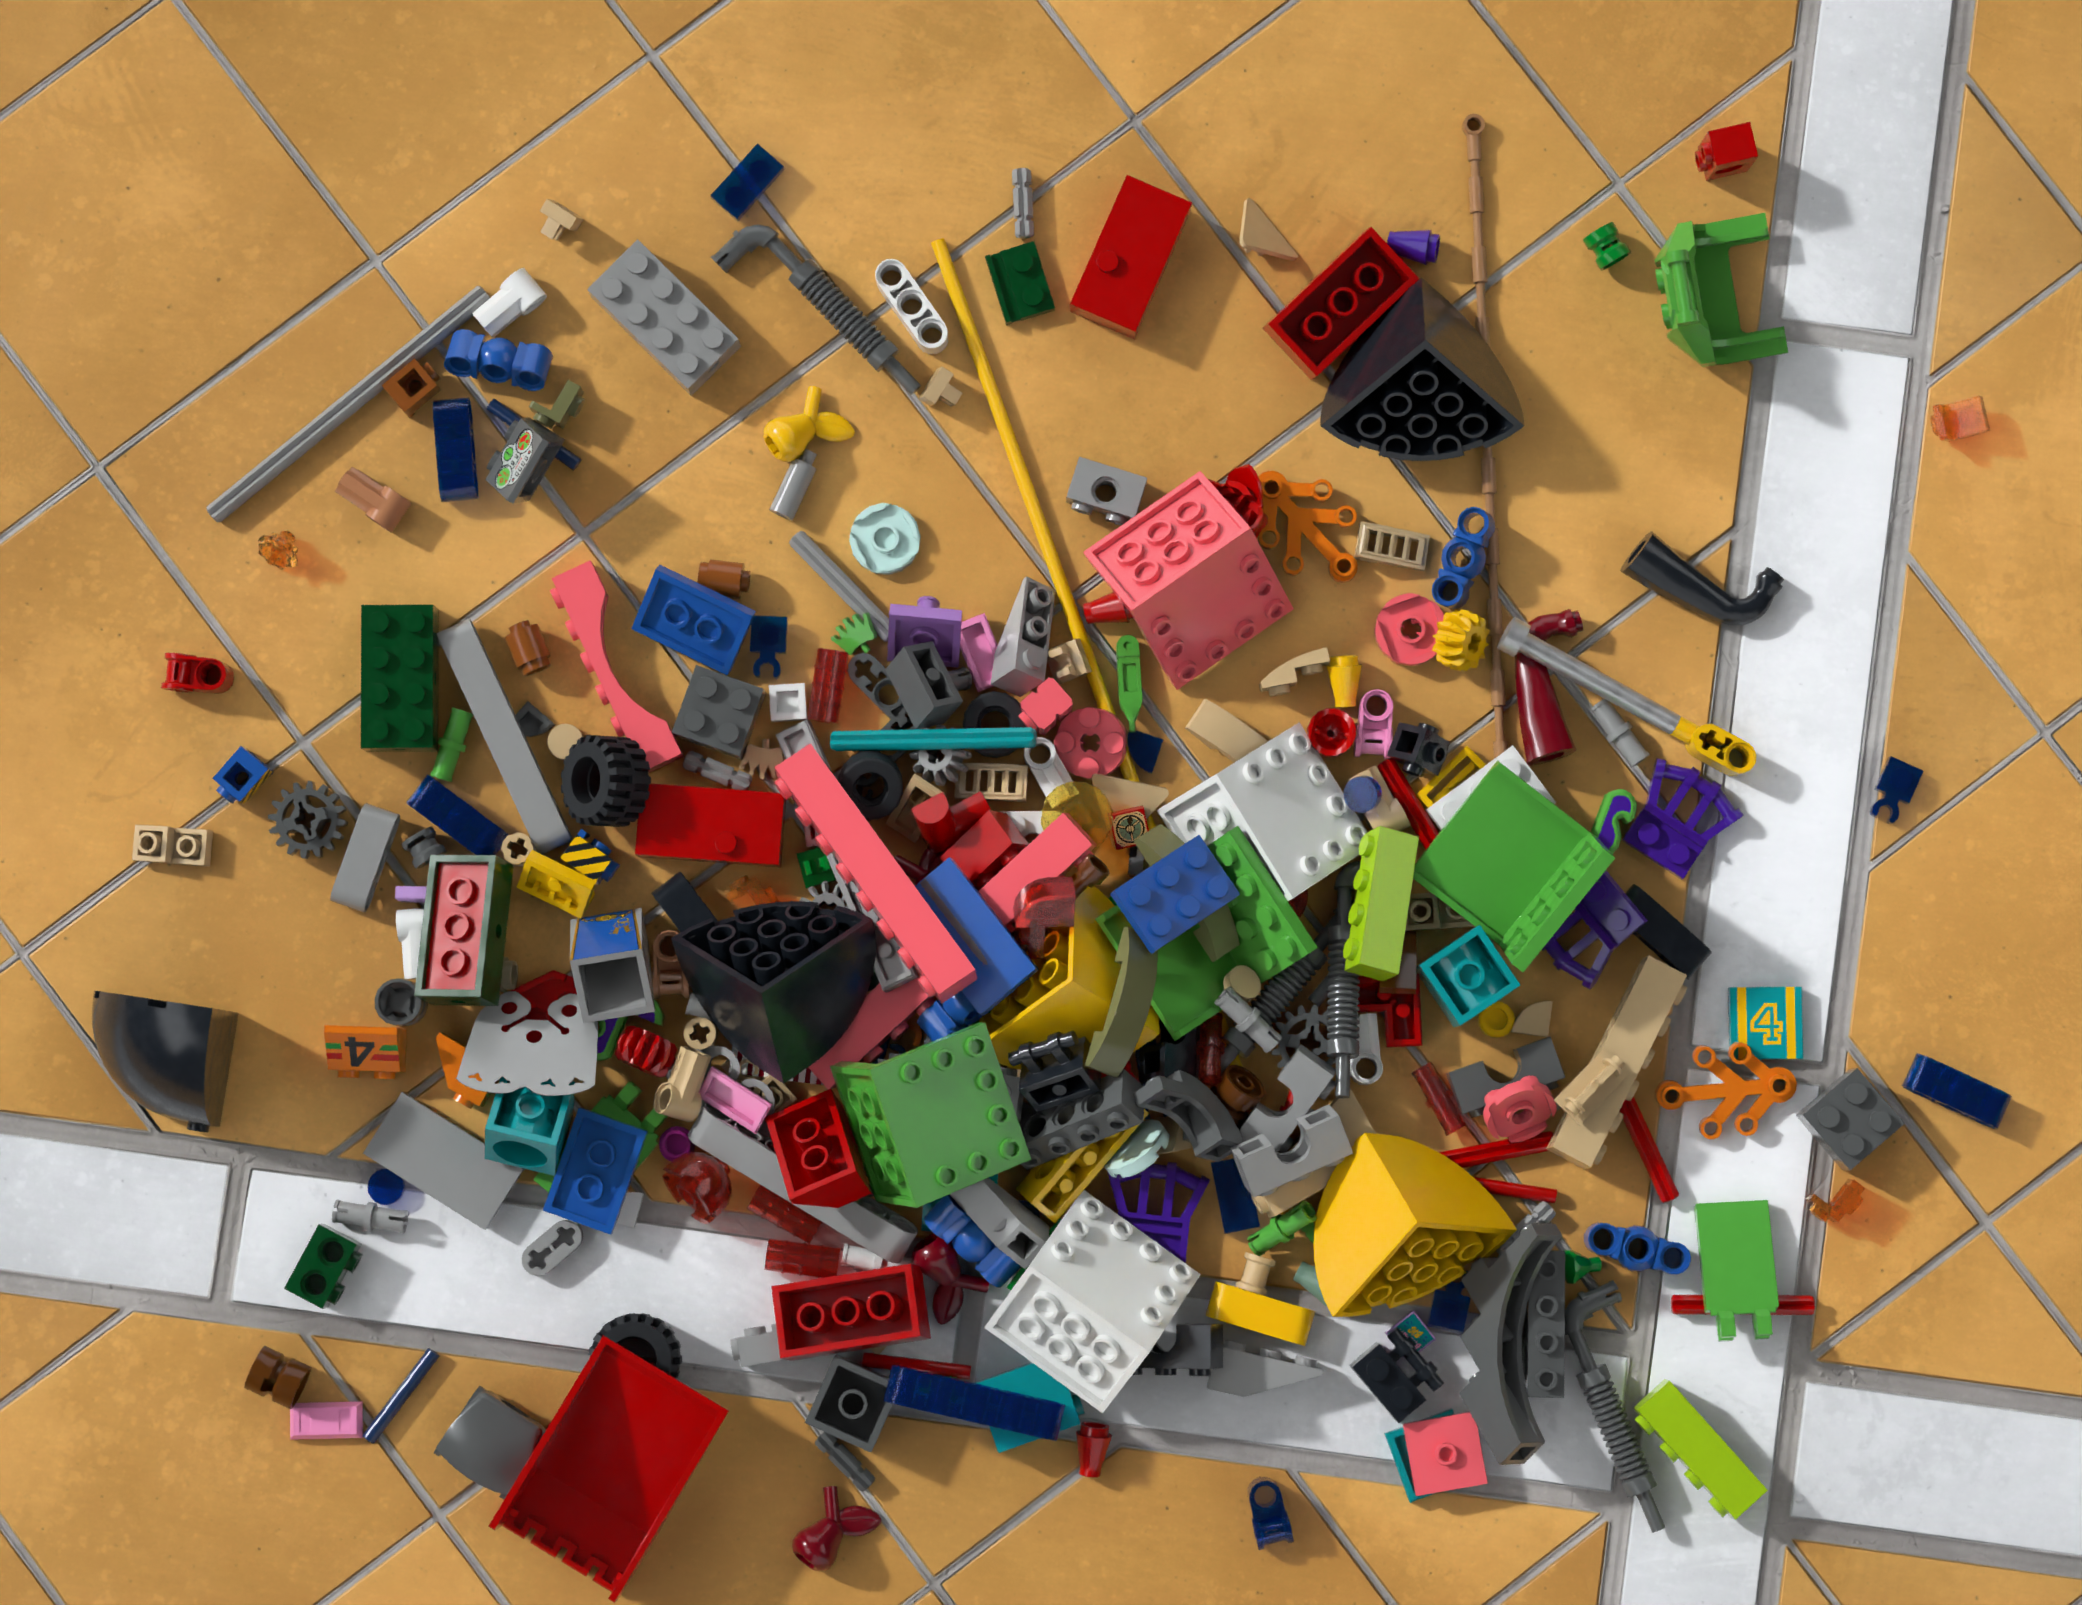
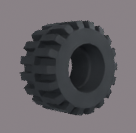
M587 735L578 739L577 744L571 746L569 756H566L564 760V770L561 772V793L564 794L563 802L565 807H569V815L572 818H576V822L587 826L625 827L630 825V822H635L639 818V813H643L646 807L645 801L648 800L650 794L648 791L649 784H651V777L649 776L650 766L649 762L645 760L646 754L644 750L639 749V744L636 741L627 737Z
M645 1313L626 1314L606 1323L593 1338L594 1342L589 1348L588 1355H592L603 1335L619 1345L628 1338L636 1337L642 1338L652 1345L657 1357L656 1367L676 1379L680 1373V1364H682V1355H680L681 1345L674 1336L675 1332L671 1327L668 1328L661 1319L654 1318L650 1314Z

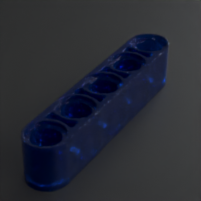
M892 1365L884 1396L885 1402L1053 1441L1058 1440L1066 1406L1065 1404L897 1365Z

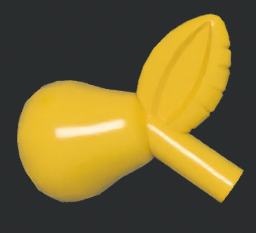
M809 386L804 413L777 417L770 420L764 428L763 437L766 446L775 458L783 462H791L802 455L815 435L824 440L840 442L853 437L855 430L844 417L836 413L818 412L822 389L816 386Z

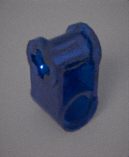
M1268 1477L1254 1479L1249 1484L1247 1496L1258 1550H1263L1265 1545L1281 1541L1293 1543L1294 1538L1287 1510L1285 1511L1282 1494L1277 1483ZM1262 1486H1269L1274 1490L1273 1499L1266 1504L1258 1503L1255 1500V1492Z

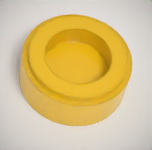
M1495 1002L1478 1014L1479 1028L1485 1035L1493 1038L1507 1035L1515 1023L1512 1009L1503 1002Z

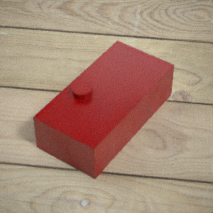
M1126 175L1070 302V312L1135 340L1190 215L1192 202Z
M1369 227L1262 328L1311 380L1329 366L1419 278L1372 227Z
M649 784V798L645 801L646 807L643 813H639L637 820L636 856L781 868L786 799L781 793Z
M904 1264L771 1286L780 1359L795 1361L931 1339L923 1273L918 1265Z

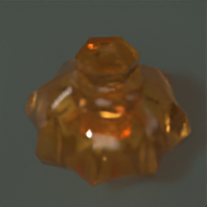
M288 530L281 531L280 534L273 532L270 535H262L258 539V554L265 558L268 565L276 566L281 570L297 566L298 548L294 544L295 535Z

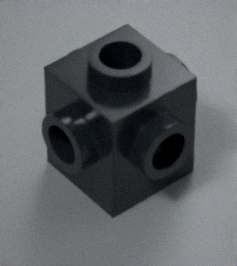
M1399 722L1387 756L1403 765L1402 771L1410 775L1422 777L1424 773L1438 776L1441 766L1446 759L1450 742L1438 735L1439 729L1431 725L1419 723L1418 726Z

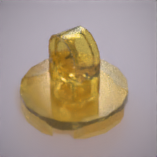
M1067 782L1057 786L1044 801L1045 804L1042 808L1041 817L1043 831L1062 813H1069L1097 844L1095 848L1107 839L1113 826V809L1108 797L1098 787L1087 782Z

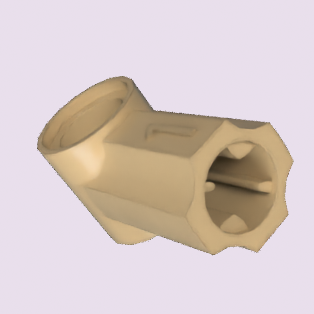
M1376 765L1348 780L1365 812L1364 818L1370 831L1379 826L1400 832L1410 827L1409 820L1402 806L1396 798L1393 799Z
M681 1046L668 1082L662 1083L655 1093L654 1110L658 1114L687 1122L693 1121L700 1112L702 1098L699 1090L712 1056L694 1048Z

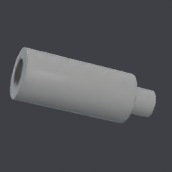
M805 449L799 459L791 462L769 509L771 512L793 521L816 472V468L812 466L817 456L816 453Z

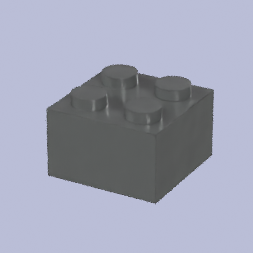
M696 665L672 734L675 737L742 760L766 692L763 688Z
M1858 1068L1849 1069L1796 1114V1117L1842 1170L1853 1169L1905 1124Z
M836 1354L805 1423L868 1452H872L902 1383Z

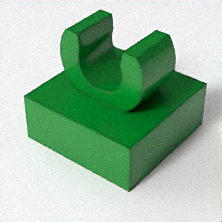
M820 847L796 853L806 889L811 886L822 885L823 881L828 883L837 881L827 856Z

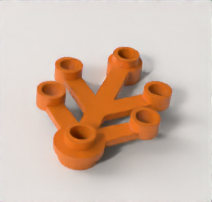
M1266 471L1260 474L1258 477L1262 483L1263 511L1268 516V523L1258 536L1260 546L1270 550L1274 549L1280 541V534L1275 529L1278 507L1288 518L1286 556L1282 562L1284 572L1290 576H1295L1303 570L1304 560L1301 557V534H1303L1329 562L1328 571L1333 580L1339 583L1351 581L1358 570L1356 559L1348 553H1340L1313 523L1337 524L1341 528H1349L1353 526L1357 519L1355 509L1348 505L1341 506L1338 509L1298 508L1289 497H1313L1318 502H1325L1331 497L1333 492L1331 483L1325 479H1319L1314 483L1287 482L1286 478L1276 471ZM1268 482H1273L1277 485L1278 491L1275 494H1268L1265 491L1264 486ZM1325 485L1328 488V494L1324 497L1318 496L1315 493L1316 486ZM1349 511L1352 514V521L1349 523L1342 522L1339 518L1340 512ZM1264 533H1273L1276 541L1273 544H1266L1262 539ZM1291 558H1295L1299 561L1300 567L1292 571L1288 569L1286 562ZM1347 561L1350 564V571L1341 573L1337 569V563Z
M1735 1042L1728 1049L1729 1058L1736 1064H1744L1759 1078L1744 1081L1716 1058L1713 1049L1706 1045H1700L1693 1051V1061L1699 1067L1710 1070L1724 1083L1682 1087L1674 1080H1664L1656 1087L1655 1099L1663 1108L1675 1110L1686 1101L1724 1098L1712 1114L1703 1118L1699 1123V1131L1705 1138L1716 1139L1722 1133V1124L1746 1095L1760 1094L1747 1113L1738 1115L1734 1123L1736 1130L1740 1134L1750 1136L1757 1131L1758 1120L1773 1102L1783 1103L1794 1095L1797 1082L1793 1073L1784 1067H1767L1752 1054L1747 1044ZM1738 1047H1744L1746 1050V1055L1742 1059L1734 1057V1051ZM1703 1050H1707L1710 1053V1059L1706 1063H1700L1698 1060V1055ZM1783 1079L1785 1082L1784 1089L1779 1092L1774 1091V1081ZM1676 1090L1678 1093L1677 1099L1674 1102H1667L1665 1099L1667 1091ZM1745 1118H1750L1752 1120V1127L1746 1131L1742 1130L1740 1127L1741 1121ZM1708 1122L1716 1123V1131L1712 1134H1706L1704 1131V1127Z

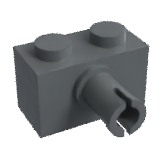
M933 641L904 646L885 669L915 729L944 724L963 702L958 691L968 690L972 686L971 674L961 677L963 674H968L969 670L962 667L947 671Z

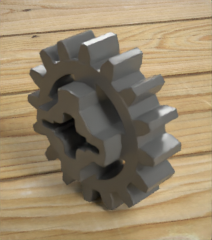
M308 781L306 789H303L297 782L293 783V793L282 789L280 792L284 800L282 802L273 800L271 803L278 810L277 814L268 815V819L276 822V826L269 829V832L271 834H280L281 837L276 842L277 846L283 847L289 844L287 854L293 856L299 849L302 859H308L310 851H313L316 857L321 858L323 857V847L334 851L335 846L332 840L334 838L344 839V836L338 832L339 827L348 826V822L340 819L339 815L346 812L347 809L345 806L335 805L340 796L336 793L327 796L329 787L324 784L316 791L315 782ZM309 797H317L327 806L315 808L312 806ZM294 803L295 808L291 816L285 819L288 808ZM306 811L316 817L315 820L311 821L310 829L300 824V821L305 819ZM331 822L328 832L322 838L321 832L325 824ZM302 833L307 844L296 842L289 834Z
M1301 1005L1298 1006V1015L1295 1017L1289 1011L1284 1013L1288 1022L1286 1024L1276 1022L1275 1027L1281 1031L1282 1039L1277 1041L1279 1042L1278 1048L1271 1051V1055H1280L1282 1058L1277 1064L1278 1068L1284 1067L1290 1060L1286 1047L1294 1048L1296 1051L1300 1046V1039L1307 1038L1311 1027L1313 1041L1319 1042V1047L1312 1049L1311 1052L1317 1056L1321 1053H1327L1328 1040L1320 1033L1319 1022L1326 1027L1330 1026L1327 1024V1020H1329L1327 1014L1329 1011L1326 1010L1322 1015H1319L1318 1006L1313 1005L1310 1013H1306ZM1306 1020L1304 1030L1299 1034H1287L1294 1024ZM1329 1058L1326 1063L1331 1066L1333 1063L1336 1064V1059Z

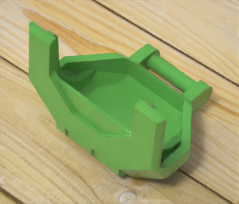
M1765 213L1707 224H1693L1692 221L1678 223L1655 258L1656 266L1661 267L1660 269H1655L1658 289L1661 291V294H1666L1667 304H1661L1664 325L1667 329H1672L1667 333V338L1702 367L1724 365L1788 353L1784 326L1745 333L1741 330L1728 251L1733 246L1770 239Z

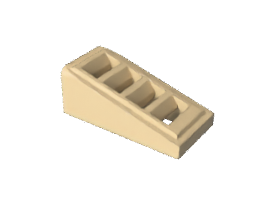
M1361 521L1354 558L1361 561L1424 571L1430 535ZM1370 534L1377 535L1374 552L1367 551ZM1384 536L1391 537L1388 555L1381 554ZM1398 538L1404 539L1402 558L1395 557ZM1411 541L1418 542L1415 561L1409 560Z
M962 763L968 767V771H974L973 791H966L967 772L956 771L958 781L955 782V799H967L980 792L981 772H988L987 792H982L986 800L1026 803L1028 765ZM995 773H1002L1001 792H994ZM1009 773L1016 774L1015 793H1008Z

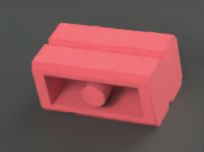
M1048 677L1037 687V693L1032 691L1020 702L1022 713L1018 717L1026 727H1031L1039 735L1045 736L1056 726V720L1061 722L1072 712V699L1054 678Z

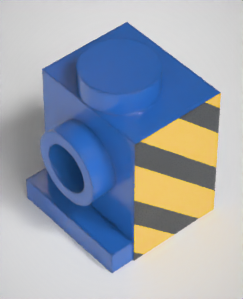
M240 746L212 779L220 785L216 791L233 804L238 800L245 804L274 772L248 749ZM242 772H246L249 776V780L245 785H239L237 782V777Z
M581 829L563 853L561 859L585 876L597 881L598 885L603 879L608 882L616 873L620 864L608 857L612 850L594 838L591 844L588 843L587 840L590 834Z

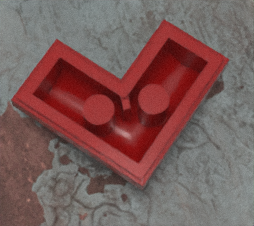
M942 792L916 805L911 810L926 846L931 852L939 853L951 847L991 808L982 792H978L952 807L949 806L948 800Z
M1416 974V994L1379 993V980L1360 976L1358 978L1360 984L1357 985L1360 987L1358 991L1360 994L1358 998L1360 1004L1357 1005L1360 1007V1010L1357 1013L1384 1012L1386 1048L1423 1046L1419 974Z

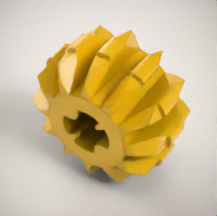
M1464 609L1454 610L1452 613L1445 612L1443 621L1437 622V634L1433 635L1436 643L1432 651L1437 653V662L1457 671L1477 668L1479 659L1485 658V647L1489 645L1486 642V637L1490 630L1485 628V619L1472 613V611Z

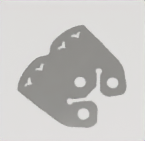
M508 991L503 993L499 997V1006H485L478 1014L456 1079L469 1088L498 1094L510 1093L522 1087L529 1088L534 1093L545 1096L570 1095L588 1090L595 1086L598 1022L583 1023L577 994H567L549 1005L548 1015L564 1028H569L568 1034H561V1030L548 1020H524L510 1028L508 1032H503L501 1030L503 1025H509L529 1014L531 1010L530 1002L518 992ZM507 1002H514L517 1005V1010L512 1014H505L501 1010L502 1005ZM566 1005H574L577 1008V1013L572 1017H566L561 1013V1010ZM535 1030L541 1032L542 1038L539 1042L531 1043L527 1041L526 1036L529 1032ZM479 1073L482 1081H478L476 1078H469V1076ZM501 1077H504V1079L510 1081V1083L500 1082L498 1084H495V1082L500 1080ZM574 1078H577L580 1081H584L583 1083L577 1082L574 1085H569L574 1080ZM549 1079H551L553 1084H555V1086H551L550 1084L541 1085V1083L546 1082Z

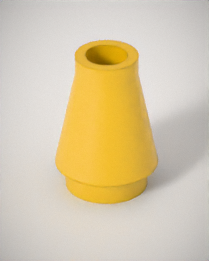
M1331 656L1330 665L1326 667L1335 698V707L1357 706L1356 698L1362 664H1358V656Z

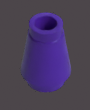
M1432 230L1390 231L1387 244L1398 256L1427 265L1428 262L1436 263L1440 235L1432 234Z

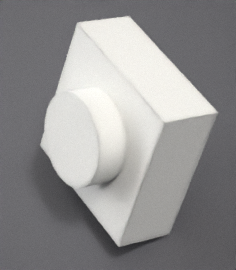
M805 683L769 685L771 722L807 719Z

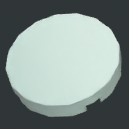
M880 503L869 506L858 514L853 522L849 538L853 556L862 567L872 573L889 575L901 572L913 562L919 552L921 537L917 522L907 510L897 505Z
M1154 1119L1143 1121L1104 1167L1115 1178L1118 1174L1122 1178L1134 1176L1144 1171L1159 1157L1156 1152L1161 1146L1164 1150L1166 1149L1170 1135L1160 1121Z

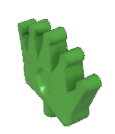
M868 612L863 614L864 621L859 617V614L852 616L854 623L850 621V618H844L842 621L846 629L842 625L836 627V631H838L841 638L837 635L831 637V640L844 649L848 655L854 654L859 647L862 648L864 653H867L871 649L866 641L877 638V632L874 630Z

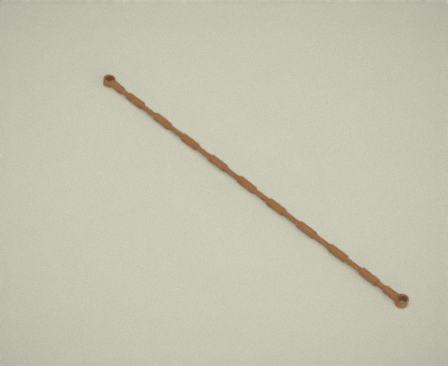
M1470 114L1465 118L1462 130L1467 136L1468 162H1471L1469 200L1470 214H1473L1474 230L1472 268L1473 284H1476L1477 299L1475 329L1490 347L1489 317H1486L1485 283H1487L1486 247H1483L1482 214L1484 213L1483 177H1480L1479 161H1482L1481 133L1485 127V122L1480 115ZM1471 120L1478 122L1480 129L1471 131L1467 126V122ZM1483 445V458H1481L1482 494L1485 495L1486 512L1491 514L1495 521L1494 494L1497 493L1495 458L1492 457V446L1485 448ZM1495 528V532L1489 538L1488 548H1485V565H1488L1490 599L1487 600L1488 629L1490 630L1488 635L1491 636L1493 670L1490 671L1491 704L1495 711L1496 741L1493 742L1494 759L1508 749V741H1505L1503 711V706H1506L1505 672L1502 670L1501 650L1497 648L1500 635H1503L1501 599L1498 597L1497 565L1500 564L1498 528Z

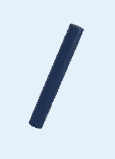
M495 398L486 408L488 412L509 426L513 421L519 422L522 418ZM561 446L555 456L557 460L573 471L582 460L564 446Z
M430 1348L425 1351L362 1436L373 1444L377 1441L440 1357L435 1351Z

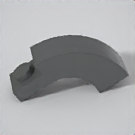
M1178 1070L1167 1078L1164 1076L1151 1078L1144 1087L1133 1093L1138 1107L1164 1113L1183 1129L1196 1157L1219 1162L1232 1154L1231 1147L1244 1142L1233 1118L1218 1097L1200 1080L1184 1071Z

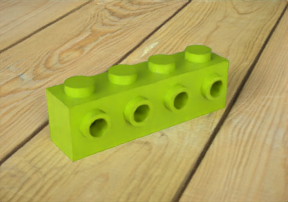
M1379 826L1365 833L1359 844V855H1361L1360 869L1357 871L1353 883L1356 890L1355 902L1348 916V922L1351 924L1350 935L1343 949V957L1346 959L1344 971L1380 981H1385L1399 975L1419 841L1418 836Z
M1664 1379L1633 1407L1638 1413V1416L1634 1419L1648 1435L1655 1432L1663 1441L1659 1448L1673 1463L1678 1459L1688 1469L1684 1476L1697 1490L1702 1486L1712 1496L1708 1503L1722 1518L1728 1514L1736 1520L1768 1491L1669 1380Z

